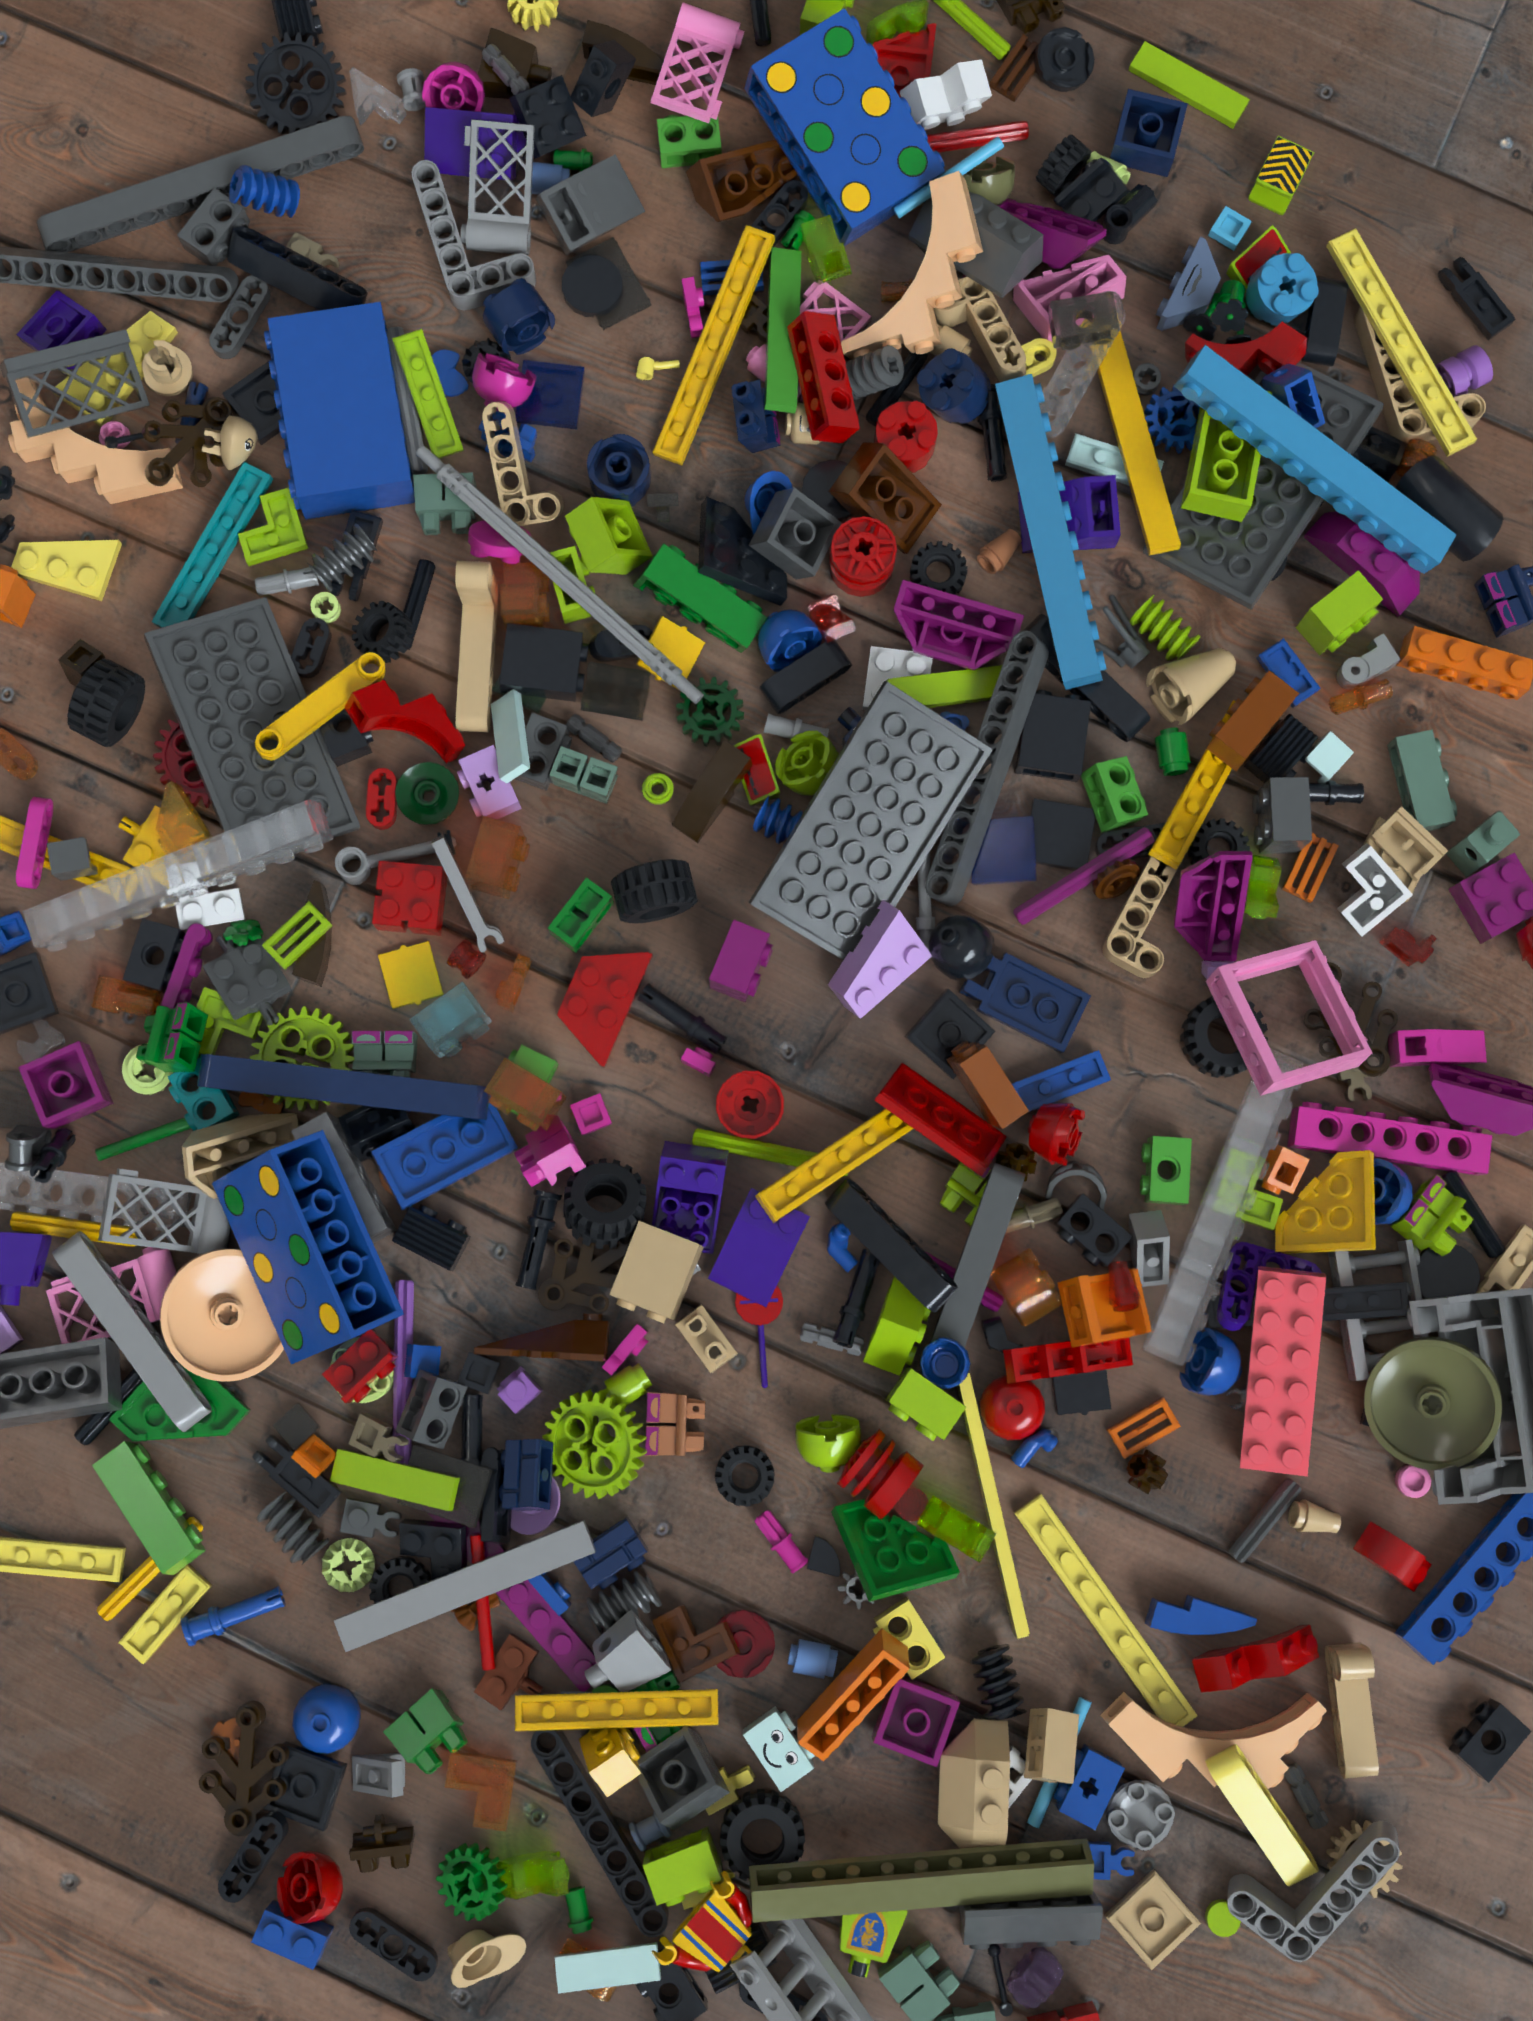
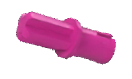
M770 1510L764 1511L755 1519L756 1525L772 1545L770 1549L772 1551L776 1550L792 1574L809 1561L791 1539L792 1533L785 1531Z

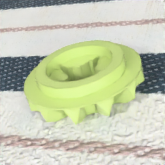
M138 1046L130 1050L122 1064V1075L128 1087L137 1093L146 1095L164 1091L170 1082L168 1076L173 1074V1072H164L155 1067L154 1076L156 1079L147 1074L140 1076L145 1067L144 1063L136 1058Z
M344 1538L336 1541L329 1546L322 1558V1574L327 1580L328 1585L334 1587L339 1592H354L363 1588L374 1574V1555L371 1549L358 1539ZM344 1551L350 1561H361V1564L352 1569L351 1580L346 1570L340 1571V1569H335V1567L344 1562Z

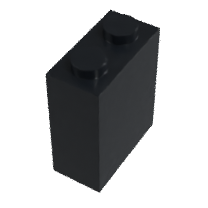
M507 623L499 683L501 693H508L514 689L524 696L576 702L577 692L583 693L585 674L580 673L581 662L587 663L589 644L583 643V632Z
M1036 690L1020 735L1015 773L1078 782L1082 775L1091 701H1084V698L1079 695L1070 694L1065 695L1064 698L1052 696V693L1046 690Z

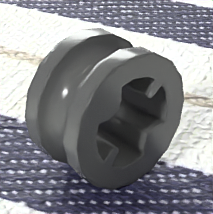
M1144 363L1136 368L1133 377L1138 394L1150 395L1157 390L1161 381V372L1154 364ZM1145 374L1152 376L1147 385L1141 383L1142 377Z

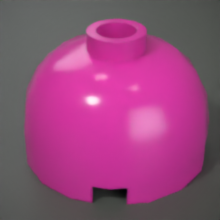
M454 61L443 63L431 71L424 82L422 98L423 102L425 101L426 107L482 111L485 92L483 82L477 72L467 64Z
M478 353L473 368L472 381L477 394L485 399V406L496 401H505L514 408L522 405L528 399L536 382V375L528 369L525 374L519 372V364L511 360L486 353L484 358L481 353Z

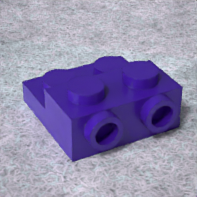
M56 290L16 335L27 346L35 351H40L100 336L107 329L94 314L59 290ZM74 365V366H70V367H66V368H67L68 370H71V369L73 370L74 367H75V365Z

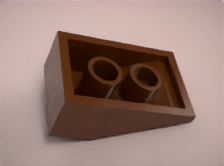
M863 442L828 491L853 516L875 518L887 525L895 536L897 549L904 554L910 551L942 505L884 443Z

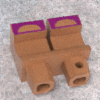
M648 1392L646 1422L676 1423V1425H647V1439L645 1443L647 1453L645 1456H685L686 1452L704 1450V1432L687 1431V1418L705 1419L706 1401L688 1398V1394Z

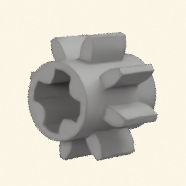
M856 1570L852 1575L843 1571L842 1575L846 1582L845 1585H838L837 1589L847 1592L843 1599L844 1604L853 1600L856 1602L859 1610L861 1609V1602L866 1599L868 1601L864 1589L861 1590V1595L859 1596L855 1595L854 1590L849 1589V1586L855 1585V1580L859 1579Z

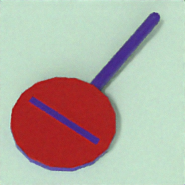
M776 1286L767 1307L737 1293L735 1297L737 1313L744 1321L751 1325H757L761 1386L763 1388L768 1386L764 1325L774 1321L782 1310L783 1297L778 1286Z

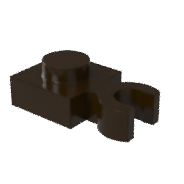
M753 294L740 327L746 333L754 327L757 330L759 339L767 343V332L764 331V328L767 327V316L765 314L768 312V306Z

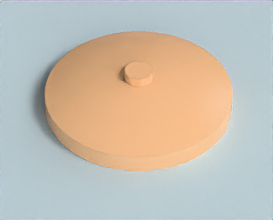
M217 1249L203 1253L183 1265L167 1285L160 1306V1328L167 1348L174 1358L188 1371L213 1381H237L263 1371L283 1352L284 1347L240 1249Z

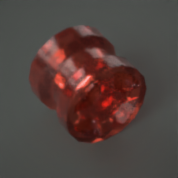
M465 939L454 949L446 964L451 968H458L461 971V975L468 980L478 971L487 955L484 952L481 953L473 949L472 943Z

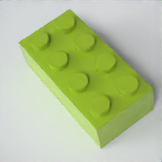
M1202 407L1199 409L1181 509L1242 522L1252 506L1261 454L1246 440L1237 437L1222 422L1210 417Z

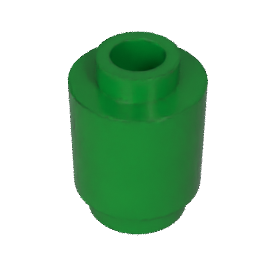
M1179 728L1161 730L1160 735L1155 737L1159 769H1163L1164 776H1177L1187 773L1189 771L1188 765L1191 761L1186 733L1179 732Z

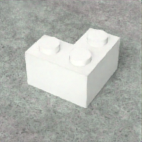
M982 59L956 63L942 75L915 79L900 91L901 97L907 100L911 108V116L915 123L923 126L924 130L934 128L944 122H947L948 126L959 124L965 120L964 116L966 114L980 110L982 108L981 104L992 97Z
M1367 843L1342 863L1344 868L1362 888L1337 909L1361 936L1365 935L1413 895L1378 853Z

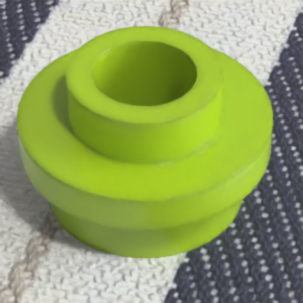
M662 773L649 775L642 784L644 798L654 805L668 802L674 792L671 779ZM655 785H661L664 791L657 795L652 792V788Z

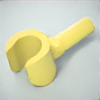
M643 357L638 362L636 377L640 380H651L654 370L680 368L679 360L659 362L654 361L650 357Z

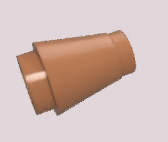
M1008 529L980 548V554L977 556L979 565L990 574L1003 571L1018 545L1022 542L1020 535L1013 529Z

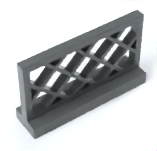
M126 329L4 359L1 362L0 369L4 378L6 377L27 438L134 411L150 405L129 347L130 339ZM123 353L127 363V368L123 375L106 366L111 356ZM105 358L103 364L96 360ZM89 362L100 369L93 383L76 374L82 363ZM75 365L73 371L66 368ZM59 370L70 376L63 391L45 382L50 371ZM103 371L120 380L114 394L97 386ZM129 372L133 381L127 378ZM45 373L42 379L35 376ZM27 377L39 384L32 399L19 392L15 380ZM73 379L90 388L84 402L67 394ZM124 383L136 389L139 398L138 402L129 404L117 397ZM42 387L60 396L53 411L36 402ZM93 391L110 399L106 410L99 412L87 405ZM64 398L81 407L76 418L67 419L56 413ZM23 401L29 403L27 410L24 406ZM114 402L121 405L119 407L112 408ZM33 406L50 415L45 426L32 428L28 415ZM84 410L91 413L85 416H81ZM53 418H56L61 421L58 423L51 424Z

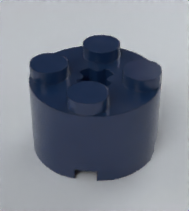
M524 278L516 279L509 287L503 289L498 294H490L483 302L485 307L483 322L506 354H509V351H514L516 355H520L533 350L546 339L544 332L547 328L550 327L552 330L555 325L554 314L535 287L527 283Z
M949 348L934 357L917 376L922 401L946 422L968 423L977 418L986 408L988 390L991 391L990 379L986 372L965 353Z
M625 434L612 435L613 437L599 440L591 448L587 458L591 490L596 497L626 500L633 507L646 495L651 484L649 457L645 448L637 439Z

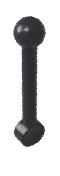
M155 429L149 431L150 434L157 435ZM142 432L118 438L108 436L105 438V446L116 448L118 444L144 439Z
M990 1944L988 1954L993 1959L1001 1998L999 2010L1003 2016H1010L1013 2012V2007L1007 1999L999 1960L1001 1948L998 1944Z

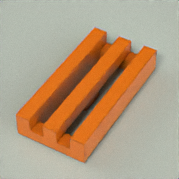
M1312 833V841L1298 853L1282 890L1309 903L1313 902L1339 845L1327 842V839L1323 837L1318 838L1316 834ZM1313 843L1317 845L1298 887L1295 888L1292 884ZM1323 849H1325L1327 853L1307 894L1303 891Z
M1162 1397L1106 1430L1113 1439V1443L1118 1448L1122 1458L1126 1459L1181 1426L1165 1398ZM1162 1407L1163 1413L1119 1437V1431ZM1169 1419L1170 1424L1127 1449L1124 1446L1125 1442L1163 1420Z

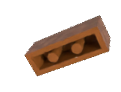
M1270 670L1262 679L1257 676L1253 679L1245 690L1248 694L1247 698L1244 701L1238 698L1227 711V714L1231 716L1226 723L1220 720L1209 733V736L1213 739L1206 749L1235 771L1240 768L1299 695L1295 689Z

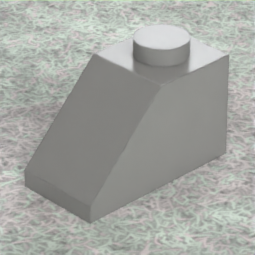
M1156 1210L1129 1214V1234L1133 1236L1129 1240L1133 1268L1138 1269L1142 1287L1169 1284L1170 1235L1162 1211Z

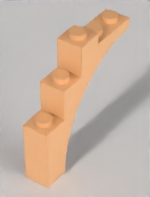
M960 171L929 181L933 206L931 233L925 257L915 279L894 307L883 318L863 332L841 341L843 354L850 360L864 356V354L869 352L873 353V351L879 348L883 349L887 345L893 346L898 350L902 347L901 344H904L911 353L925 354L934 349L933 346L942 344L933 308L942 309L950 307L955 303V300L962 298L954 262L964 263L971 261L976 257V254L983 252L967 182Z
M27 377L15 380L19 392L32 399L37 390L36 382ZM39 394L36 402L47 407ZM23 401L24 406L27 410L29 403ZM15 405L19 420L10 422L12 434L8 435V440L13 453H18L25 463L51 457L55 473L60 474L67 483L94 478L98 494H103L110 504L183 488L178 463L173 467V477L164 486L151 484L145 476L147 465L155 458H164L171 451L170 448L148 451L108 448L75 433L70 428L27 438ZM33 406L28 415L32 428L45 426L50 415ZM53 418L51 424L58 423L60 421L56 418ZM153 470V474L161 479L162 474L157 470Z
M1123 1692L1100 1716L1162 1782L1167 1778L1176 1776L1182 1769V1763L1188 1759L1215 1788L1217 1784L1210 1774L1205 1760L1237 1744L1267 1789L1276 1787L1283 1780L1284 1773L1289 1769L1280 1758L1284 1754L1291 1753L1297 1747L1299 1739L1307 1731L1313 1730L1320 1724L1322 1716L1327 1710L1318 1700L1309 1693H1306L1287 1710L1265 1722L1242 1729L1205 1731L1189 1729L1164 1721L1143 1709Z

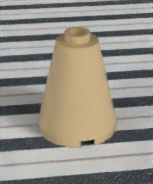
M1217 648L1156 666L1149 671L1146 679L1147 687L1152 685L1154 694L1150 696L1152 703L1167 721L1172 723L1177 720L1179 721L1178 725L1186 723L1235 674L1236 661L1234 656L1229 651Z

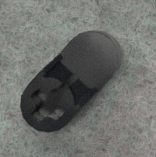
M631 625L649 640L652 634L650 628L644 625ZM608 630L599 632L589 642L590 654L594 659L601 662L637 657L624 644L620 645L622 642Z
M1000 1316L981 1321L984 1337L989 1349H995L1003 1353V1350L1023 1347L1022 1344L1018 1345L1007 1340Z

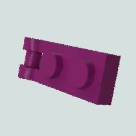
M195 923L187 929L161 1006L174 1009L177 1007V1003L190 1002L192 990L189 988L193 977L196 978L201 971L202 959L200 957L203 948L209 946L213 941L211 931L203 925Z

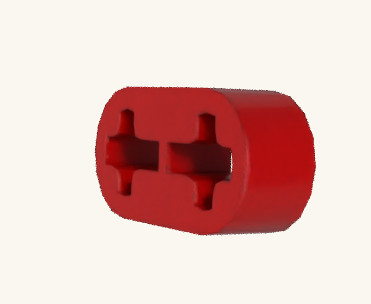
M386 768L374 770L369 775L367 786L366 818L373 827L379 830L392 827L397 817L395 791L398 780L394 773ZM382 776H386L387 780L391 782V785L385 786L384 796H381V789L375 784L382 780ZM380 802H384V809L389 813V816L383 817V822H379L377 817L373 815L379 812Z

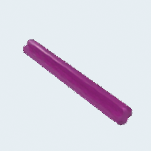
M1146 827L1141 828L1013 910L1016 919L1021 925L1027 924L1098 878V873L1106 869V866L1110 867L1115 861L1122 862L1124 859H1130L1155 842L1152 833Z

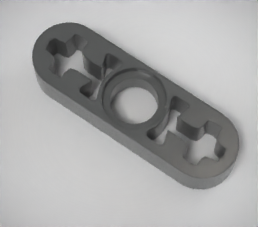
M250 275L241 282L209 338L210 345L219 358L231 359L235 357L252 331L271 297L270 289L265 281ZM259 286L262 293H255L253 296H251L249 290H256ZM240 310L246 311L248 319L244 323L236 324L232 321V316L235 312ZM227 326H229L232 329L231 333L229 332ZM229 337L231 345H224L221 348L219 341H226Z

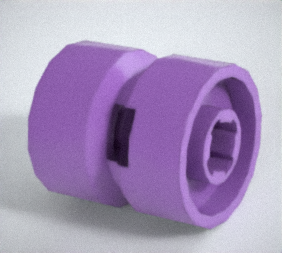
M1477 345L1459 352L1456 358L1449 357L1435 365L1453 397L1467 394L1468 388L1475 390L1491 382L1493 379V368L1486 352Z

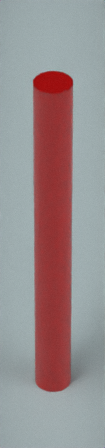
M481 1533L471 1534L470 1545L472 1564L485 1559L484 1542L481 1541ZM488 1595L476 1600L482 1670L484 1671L495 1669Z

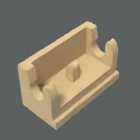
M1402 806L1370 836L1414 881H1417L1423 874L1425 875L1448 852Z
M1051 1708L1030 1709L1024 1778L1049 1783L1073 1784L1079 1714Z

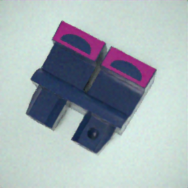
M761 380L734 384L731 390L738 441L751 453L781 446L778 422L775 418L777 416L776 411L764 410L765 388L761 387Z
M1517 564L1501 572L1487 573L1474 584L1484 610L1489 609L1486 615L1496 638L1533 623V596L1529 587L1533 586V566L1520 568V565Z

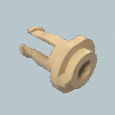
M164 340L153 341L155 348L144 354L142 361L145 383L153 392L162 396H175L187 389L193 377L190 359L181 349L172 346L169 342ZM165 365H170L171 369H174L171 374Z

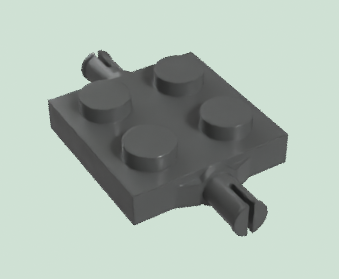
M219 935L216 941L224 953L203 965V969L233 1020L235 1021L248 1013L260 1011L267 1025H273L271 1018L274 1023H277L279 1016H277L271 1005L277 998L287 994L292 989L275 959L262 946L264 941L262 939L251 940L246 946L236 947L232 940L224 942L221 935Z

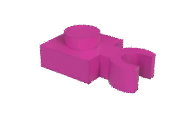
M694 277L683 278L682 292L691 339L698 338L703 330L699 307L704 306L703 292L701 287L696 288Z
M636 1324L602 1368L612 1376L631 1353L637 1356L649 1342L644 1338L648 1331L640 1324Z

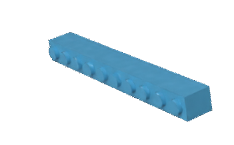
M1204 345L1194 355L1174 385L1186 399L1194 401L1206 410L1210 417L1219 420L1230 428L1237 437L1246 440L1254 446L1262 456L1271 459L1283 468L1286 474L1295 477L1307 486L1310 492L1323 498L1338 513L1347 516L1362 531L1371 534L1383 543L1386 549L1395 552L1407 561L1411 568L1425 574L1441 563L1457 534L1208 346Z
M1032 374L996 383L998 400L1065 690L1103 681L1101 671L1107 669L1103 651L1096 652L1094 644L1095 640L1100 639L1096 620L1089 622L1087 610H1091L1093 607L1089 590L1082 592L1080 580H1084L1086 577L1082 560L1076 562L1073 553L1074 550L1079 549L1075 531L1069 532L1066 521L1072 520L1068 501H1061L1059 491L1065 490L1061 471L1055 473L1053 462L1058 461L1055 443H1048L1046 432H1050L1052 429L1048 412L1041 414L1039 403L1045 402L1041 383L1034 384Z

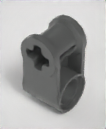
M16 1125L11 1132L6 1134V1141L9 1142V1154L5 1160L4 1167L12 1171H30L39 1159L42 1147L52 1140L51 1129Z

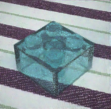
M463 981L409 1019L431 1051L440 1059L444 1056L450 1058L462 1050L463 1046L461 1044L470 1037L477 1039L489 1030L487 1025L492 1022Z

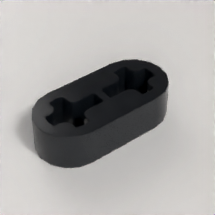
M311 618L304 622L291 656L296 671L302 678H312L319 673L331 642V630L326 622L320 618ZM320 627L324 635L322 637L317 636L314 645H312L313 638L309 632L316 631ZM309 651H311L310 659L313 665H307L303 669L299 661L300 659L306 660Z

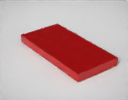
M904 1063L900 1064L874 1100L980 1176L987 1170L1007 1138L1006 1135Z

